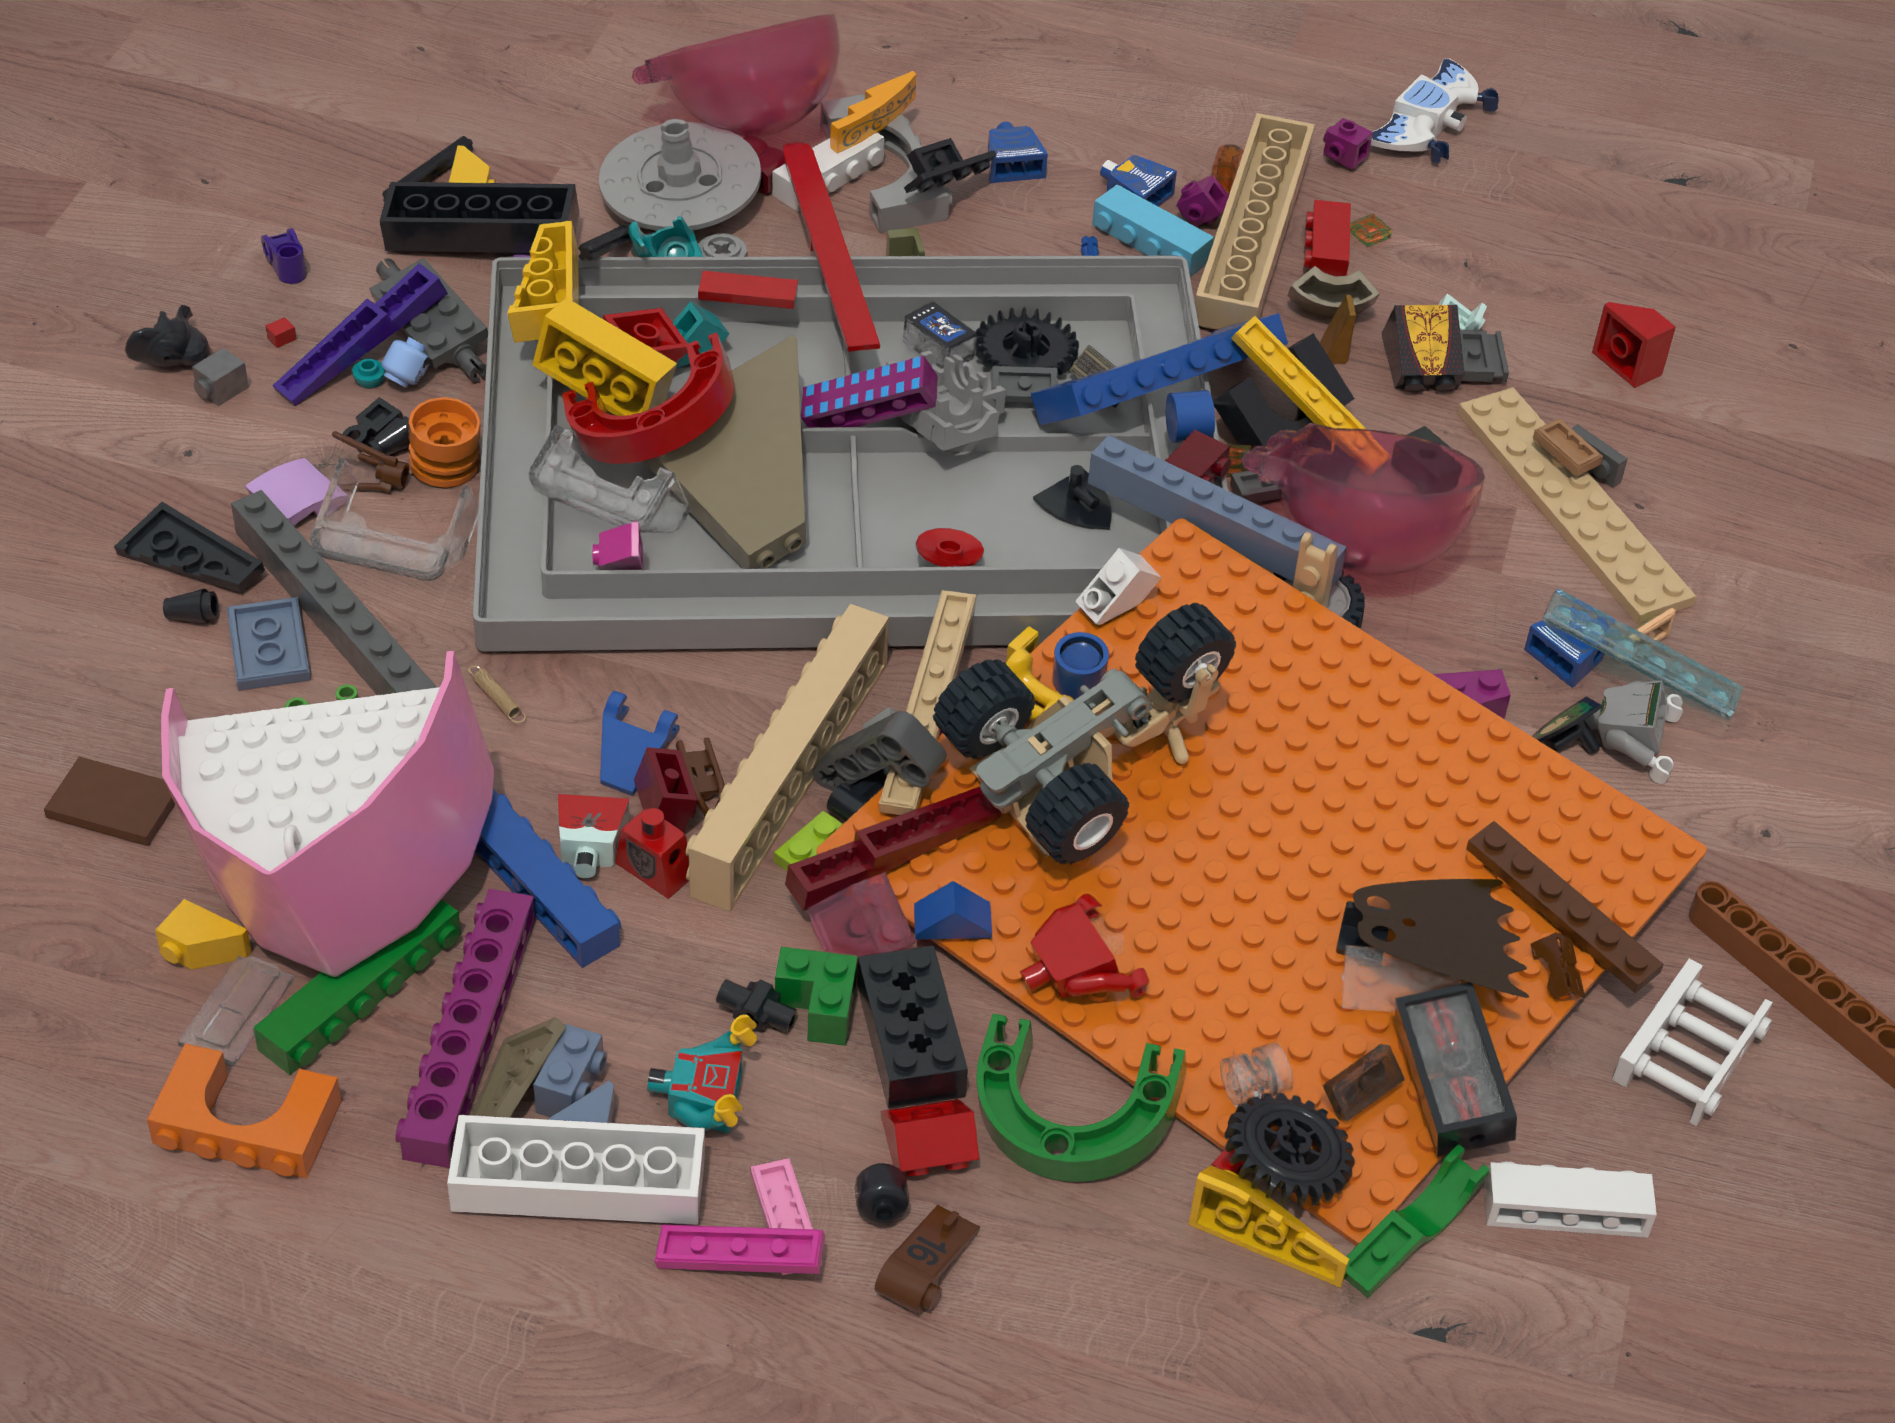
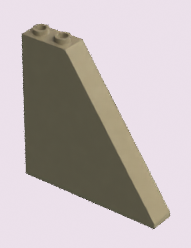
M793 335L732 370L735 383L732 400L725 412L710 428L674 451L643 461L743 569H768L779 559L789 553L798 551L806 544L797 339Z

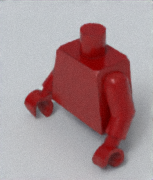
M1083 894L1075 903L1056 909L1048 917L1030 942L1037 962L1020 971V975L1030 992L1050 981L1061 998L1069 996L1078 997L1100 992H1124L1126 989L1129 990L1132 997L1139 998L1145 993L1146 986L1149 984V978L1144 968L1134 970L1129 976L1119 973L1114 956L1089 920L1099 915L1094 908L1102 907L1090 894Z

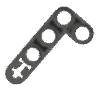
M898 711L835 743L815 767L813 776L820 786L833 791L842 783L851 785L892 765L908 783L916 787H925L946 761L947 755L942 745L917 718L908 712Z

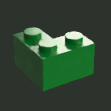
M789 947L780 948L775 974V990L780 994L779 1002L793 1008L808 1010L807 1041L846 1046L857 983L858 956Z

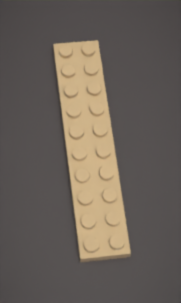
M1514 387L1459 403L1457 414L1637 625L1670 608H1674L1677 612L1694 606L1697 596L1588 472L1576 477L1533 439L1535 429L1546 424Z

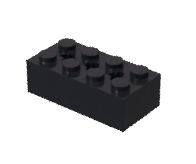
M934 946L858 956L857 988L888 1109L965 1098L968 1068Z

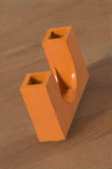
M185 1043L147 1118L152 1144H157L167 1150L179 1149L196 1153L206 1159L218 1158L232 1161L246 1168L254 1166L267 1169L281 1176L288 1177L293 1175L307 1178L341 1103L338 1077L299 1069L285 1101L276 1113L255 1124L232 1125L220 1121L211 1114L212 1107L228 1076L223 1052Z

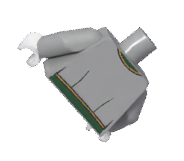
M1662 680L1644 683L1634 681L1625 686L1607 688L1603 693L1601 702L1603 708L1586 718V723L1591 730L1599 729L1605 748L1617 750L1644 767L1649 765L1651 767L1649 776L1652 781L1658 784L1666 783L1670 776L1669 773L1674 767L1673 761L1668 756L1656 758L1654 754L1660 753L1665 721H1679L1683 713L1681 708L1683 704L1682 698L1677 694H1671L1666 698Z

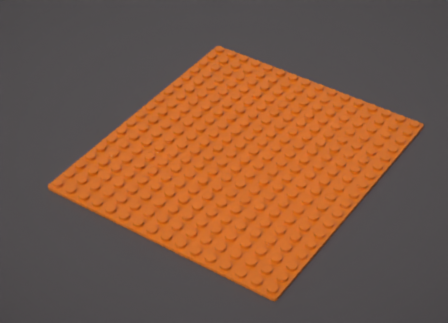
M1179 518L1139 553L1162 577L1139 605L1101 625L1095 624L1080 607L1030 654L1033 658L1032 675L1048 688L1058 692L1052 682L1056 644L1061 638L1071 633L1085 632L1093 634L1103 640L1108 648L1107 672L1111 669L1124 671L1139 688L1145 687L1147 694H1149L1154 687L1135 666L1137 662L1135 656L1139 651L1140 643L1144 640L1150 629L1171 611L1192 603L1206 606L1234 635L1236 648L1228 667L1217 679L1220 683V690L1208 698L1205 710L1197 713L1198 721L1191 725L1186 719H1183L1178 723L1189 754L1188 761L1184 764H1179L1175 761L1168 738L1164 733L1135 747L1124 746L1114 735L1107 737L1106 739L1112 745V782L1128 798V814L1114 837L1100 850L1084 860L1063 865L1056 862L1050 855L1045 857L1029 839V835L1007 812L1006 814L1001 813L1000 818L870 879L857 887L913 928H915L914 903L952 881L989 901L991 907L992 938L930 940L1133 1086H1135L1146 1043L1161 1046L1160 1056L1158 1055V1070L1153 1071V1073L1164 1076L1170 1074L1174 1048L1185 1050L1186 1074L1174 1116L1222 1150L1225 1149L1228 1142L1224 1134L1228 1127L1230 1115L1235 1113L1239 1104L1247 1103L1250 1097H1258L1260 1099L1262 1094L1269 1093L1275 1099L1277 1093H1284L1287 1099L1291 1100L1293 1095L1300 1097L1301 1103L1305 1104L1309 1100L1315 1103L1314 1109L1319 1110L1323 1108L1328 1111L1326 1117L1328 1119L1335 1118L1340 1123L1337 1129L1346 1131L1349 1136L1347 1142H1350L1354 1148L1351 1154L1355 1159L1352 1177L1346 1183L1343 1191L1340 1194L1335 1193L1330 1201H1326L1323 1194L1319 1203L1314 1206L1308 1193L1301 1207L1357 1246L1392 1210L1396 1212L1444 1157H1437L1399 1037L1395 1024V998L1468 982L1426 969L1383 952L1381 963L1338 954L1336 947L1345 906L1348 901L1354 902L1353 893L1367 886L1417 880H1502L1466 849L1469 839L1495 821L1634 938L1704 858L1707 848L1703 843L1186 519ZM1033 700L1036 705L1045 709V706H1043L1036 700ZM1030 719L1025 724V727L1023 729H1026L1031 724ZM942 733L938 737V742L946 751L947 758L931 781L924 787L919 808L979 787L981 783L969 768L984 757L981 756L978 759L964 757ZM883 788L819 845L816 854L853 842L855 832L900 816L879 812V801ZM1503 881L1502 885L1490 890V895L1495 900L1512 907L1514 911L1500 916L1497 922L1503 929L1520 937L1519 941L1508 943L1503 949L1509 957L1527 967L1526 970L1509 974L1508 979L1511 984L1527 993L1529 997L1524 998L1473 984L1507 1085L1582 997L1569 993L1556 998L1549 991L1548 981L1551 974L1549 963L1542 957L1534 960L1530 944L1555 932L1567 935ZM1083 894H1090L1102 907L1094 908L1099 915L1089 920L1114 956L1119 973L1129 976L1134 970L1144 968L1149 978V984L1146 986L1143 996L1139 998L1132 997L1128 989L1124 992H1100L1078 997L1069 996L1061 998L1050 981L1030 992L1020 975V971L1037 962L1030 942L1048 917L1056 909L1075 903ZM1372 896L1367 899L1369 906L1389 910L1391 907L1390 903L1382 897ZM1411 919L1402 920L1406 926L1413 927L1416 925ZM1391 929L1388 930L1386 942L1393 941L1396 938L1395 933ZM1557 939L1560 952H1562L1560 941ZM1572 940L1577 964L1574 967L1580 973L1584 993L1586 994L1605 972L1606 968ZM1560 958L1562 968H1566L1564 959ZM1566 974V979H1567L1568 987H1570V983H1569V979H1568V974ZM1437 1073L1433 1075H1428L1429 1081L1439 1079V1076ZM1152 1097L1151 1099L1154 1101H1159L1162 1098ZM1273 1126V1127L1270 1128V1129H1272V1130L1278 1132V1127H1277V1126ZM1312 1141L1311 1149L1318 1152L1314 1142ZM1291 1192L1289 1198L1297 1203L1295 1192Z

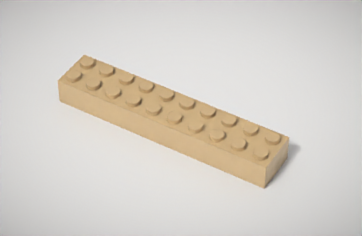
M1256 113L1196 293L1195 307L1199 326L1218 330L1251 320L1254 316L1260 317L1310 156L1315 124Z
M850 604L842 616L838 615L836 617L830 635L827 639L823 638L820 641L815 658L812 662L808 661L805 664L801 673V679L797 685H792L789 688L784 705L780 710L776 709L773 712L768 729L764 734L760 733L756 738L753 752L748 759L743 758L740 762L737 775L732 784L727 783L724 786L720 802L715 809L711 808L707 812L701 831L698 835L693 834L686 847V855L689 856L686 879L690 881V897L723 910L732 911L815 780L813 770L829 749L839 742L885 670L888 649V616Z

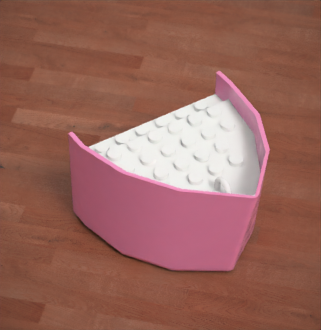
M454 651L446 652L444 679L441 686L430 689L187 720L174 688H168L165 691L161 712L162 777L218 895L260 947L328 976L337 977L415 930L470 867L492 802L494 768Z

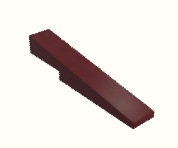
M979 786L855 832L853 842L788 865L785 886L804 912L1000 818L1002 812L990 803L983 795Z

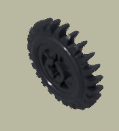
M1011 307L1008 319L1004 318L1002 311L999 310L997 322H995L992 315L988 316L987 324L985 321H981L980 327L975 331L973 347L976 350L978 359L981 360L985 367H990V371L992 366L1057 368V375L1060 376L1065 374L1066 370L1070 369L1078 359L1079 341L1076 339L1075 331L1070 333V324L1061 329V317L1054 324H1051V312H1048L1045 319L1040 320L1038 308L1035 310L1032 318H1028L1025 307H1023L1020 317L1014 314V309Z
M1264 1093L1260 1099L1258 1097L1248 1098L1247 1103L1239 1104L1235 1113L1230 1115L1228 1127L1224 1134L1225 1139L1228 1140L1225 1147L1226 1152L1235 1150L1230 1164L1235 1165L1239 1161H1245L1240 1170L1239 1177L1242 1178L1247 1173L1254 1172L1256 1175L1251 1184L1253 1189L1259 1183L1267 1182L1266 1198L1270 1197L1279 1188L1282 1192V1204L1287 1202L1291 1192H1295L1299 1207L1304 1203L1308 1193L1311 1196L1312 1205L1316 1206L1323 1194L1325 1200L1330 1201L1335 1193L1340 1194L1343 1191L1346 1183L1351 1179L1355 1159L1351 1155L1354 1148L1350 1142H1347L1349 1136L1346 1131L1337 1129L1340 1123L1335 1118L1328 1119L1326 1117L1328 1111L1323 1108L1319 1110L1314 1109V1102L1308 1100L1305 1104L1301 1103L1300 1097L1293 1095L1290 1100L1287 1099L1284 1093H1277L1274 1099L1271 1094ZM1273 1126H1277V1127H1278V1132H1276V1131H1274V1130H1272V1129H1270V1128L1273 1127ZM1312 1141L1314 1142L1318 1152L1311 1149Z

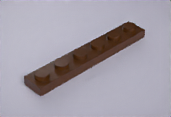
M1495 821L1468 840L1466 849L1634 993H1637L1661 973L1664 965L1661 961Z

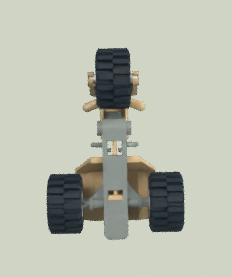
M1199 603L1186 604L1160 619L1146 634V637L1138 647L1139 651L1135 656L1137 661L1135 666L1154 687L1149 694H1147L1145 687L1139 688L1124 671L1111 669L1102 676L1100 683L1089 689L1086 685H1082L1080 690L1083 695L1074 701H1071L1067 696L1059 698L1055 704L1031 721V724L1026 729H1023L1030 719L1031 711L1035 706L1033 701L1034 695L1005 662L998 659L993 661L989 659L984 660L980 664L972 665L947 685V688L939 696V701L935 704L933 720L936 726L964 757H971L972 759L984 757L969 769L981 783V791L990 803L1003 814L1009 812L1045 857L1050 855L1056 862L1063 865L1067 863L1073 864L1088 858L1105 846L1121 828L1128 814V798L1112 782V745L1106 738L1114 735L1124 746L1135 747L1164 733L1168 738L1175 761L1179 764L1186 763L1189 759V754L1178 723L1183 719H1186L1191 725L1198 721L1197 713L1205 710L1208 698L1220 690V683L1217 679L1226 670L1234 656V649L1236 648L1235 637L1206 606Z

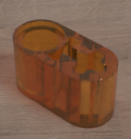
M1233 144L1222 145L1218 148L1211 175L1213 174L1228 195L1230 194L1244 152L1242 148Z

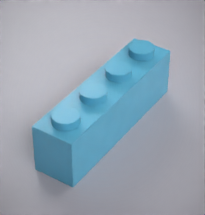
M1118 184L1094 201L1092 225L1147 256L1184 257L1188 263L1190 277L1206 265L1214 242L1212 235Z

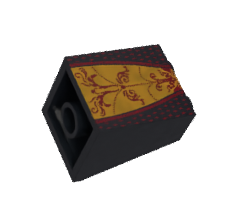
M1394 306L1382 331V339L1395 389L1416 392L1423 388H1436L1438 391H1450L1458 388L1465 375L1458 306Z

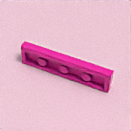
M661 1225L654 1262L659 1269L820 1274L825 1234L823 1230Z

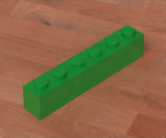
M441 899L415 930L337 977L319 973L253 1027L257 1050L290 1076L301 1066L309 1065L315 1059L318 1052L329 1043L338 1041L344 1035L346 1029L358 1019L367 1017L373 1011L375 1005L386 996L396 993L401 988L403 982L415 972L424 970L431 959L443 949L450 948L455 944L461 935L459 911Z

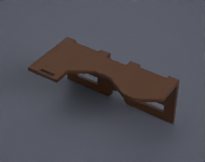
M1555 932L1530 944L1534 960L1542 957L1549 963L1551 974L1548 988L1556 998L1569 993L1586 998L1580 973L1574 967L1577 964L1570 937ZM1557 939L1560 941L1562 952H1560ZM1560 958L1564 959L1566 968H1562ZM1566 974H1568V979H1569L1570 987H1568V983H1567V979H1566Z

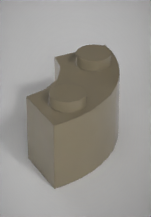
M1314 266L1291 285L1287 296L1295 304L1308 312L1325 317H1334L1346 295L1353 297L1357 314L1374 305L1380 293L1360 270L1349 276L1336 277L1325 274Z

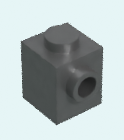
M224 348L192 366L196 392L202 398H207L217 406L222 405L249 388L245 362Z

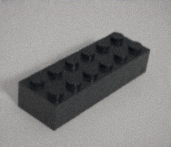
M390 182L379 222L385 251L530 253L541 224L572 221L574 233H576L580 213L575 184Z

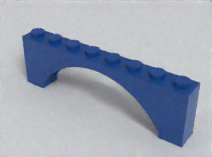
M1279 313L1258 318L1283 345L1288 344ZM1248 321L1212 331L1208 336L1137 361L1030 393L1039 424L1043 425L1083 416L1250 358L1231 339Z

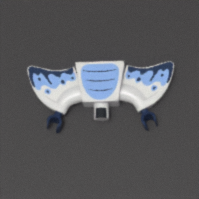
M1445 58L1440 65L1439 71L1433 78L1430 79L1421 74L1395 100L1392 118L1386 125L1373 131L1371 145L1398 151H1426L1431 149V161L1433 163H1440L1441 157L1449 160V144L1445 141H1437L1436 137L1446 127L1459 132L1463 129L1467 116L1457 112L1456 107L1460 104H1476V101H1482L1485 111H1496L1499 102L1498 93L1493 88L1478 93V84L1474 77L1455 61Z

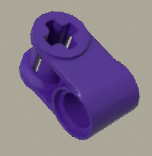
M289 228L286 233L270 237L267 234L261 236L265 257L271 263L279 280L288 284L303 281L307 276L304 252L294 229Z

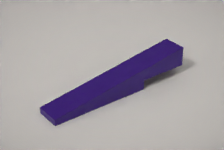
M418 263L375 304L367 298L272 386L278 393L296 406L447 295V290L436 275Z

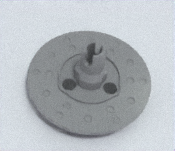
M681 119L667 120L662 125L641 130L627 137L609 152L599 172L600 192L606 205L623 220L629 223L636 221L639 227L656 231L667 226H673L672 222L678 216L683 217L692 230L721 223L736 215L751 202L761 182L759 158L746 140L722 127L705 123L685 122Z

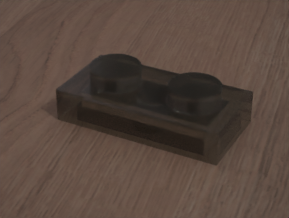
M1380 1044L1322 1086L1337 1118L1348 1121L1404 1081L1405 1078L1390 1045Z

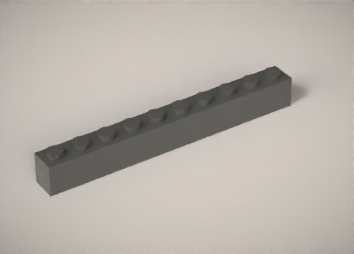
M262 490L231 503L236 534L255 556L263 562V565L292 598L298 597V603L302 610L376 695L437 688Z

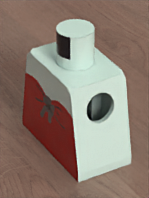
M558 794L561 861L574 865L573 869L576 876L581 878L593 877L596 873V866L611 867L615 865L620 831L630 822L629 798Z

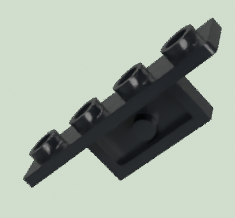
M951 138L914 149L906 156L918 177L907 184L904 190L906 193L915 190L923 193L931 189L935 184L941 187L949 183L954 177L956 181H959L969 176L972 171L974 175L980 174L990 167L989 161L995 158L997 154L993 150L963 160Z

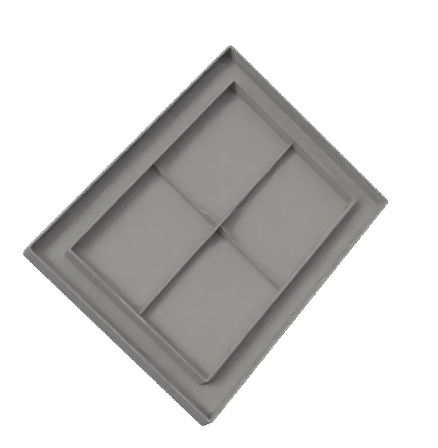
M850 256L880 341V349L852 352L847 351L816 257H598L592 261L588 259L582 261L578 257L579 305L602 319L603 315L662 308L673 323L691 301L715 314L730 333L722 345L727 353L732 370L793 335L797 339L800 413L802 410L803 387L886 366V362L897 360L898 362L920 356V353L925 351L933 353L932 363L940 369L944 368L945 357L952 359L953 355L957 354L963 359V363L969 362L974 366L976 376L977 373L982 372L988 377L987 389L991 390L990 367H985L981 363L973 347L975 334L947 348L905 317L907 314L931 302L938 304L973 331L980 327L981 321H985L987 324L989 315H992L995 322H997L999 310L1002 311L1004 318L1008 319L1011 307L1014 309V314L1017 317L1021 316L1022 309L1025 307L1028 318H1032L1035 310L1038 308L1040 320L1045 319L1048 312H1051V324H1054L1061 317V329L1070 324V333L1076 332V339L1079 341L1078 358L1085 348L1090 345L1116 367L1201 338L1188 263L1182 256ZM500 257L492 262L473 600L475 645L481 651L818 647L820 641L823 638L827 639L830 635L836 617L838 615L842 616L850 604L889 617L888 647L925 646L942 590L976 595L977 604L965 646L1008 645L1028 626L1039 632L1038 645H1040L1080 608L1075 601L1118 548L1139 554L1172 523L1106 492L1112 511L1110 530L1090 529L1056 518L1033 500V496L1068 477L1070 469L1074 465L1082 466L1089 473L1091 453L1108 435L1165 461L1182 444L1172 443L1168 435L1165 413L1167 395L1169 393L1208 390L1211 394L1206 372L1120 402L1116 408L1109 406L1083 416L1043 425L1039 424L1033 402H1005L1004 413L999 414L996 436L942 451L934 442L929 441L917 432V429L913 426L911 427L899 417L859 427L808 428L801 419L806 544L798 551L789 553L779 559L768 569H743L643 461L627 464L604 463L592 459L583 452L565 415L562 393L572 389L532 366L538 340L514 343L507 312L509 306L514 304L515 290L517 285H521L523 280L522 271L525 264L529 263L531 257ZM713 271L798 280V291L794 309L698 300V289L702 272ZM690 364L675 369L666 401L675 395L687 382L691 372ZM1069 369L1066 370L1065 374L1057 375L1058 384L1078 379ZM576 392L577 397L575 399L577 402L587 399ZM1215 419V432H1214L1213 439H1216V440L1219 441V436H1218V431H1217V425H1216V419ZM1226 475L1223 478L1218 476L1213 484L1228 491ZM631 522H639L643 539V570H600L599 565H593V544H599V533ZM951 528L964 531L977 538L982 543L984 554L981 561L973 566L940 567L925 560L918 554L915 546L918 536L927 530Z

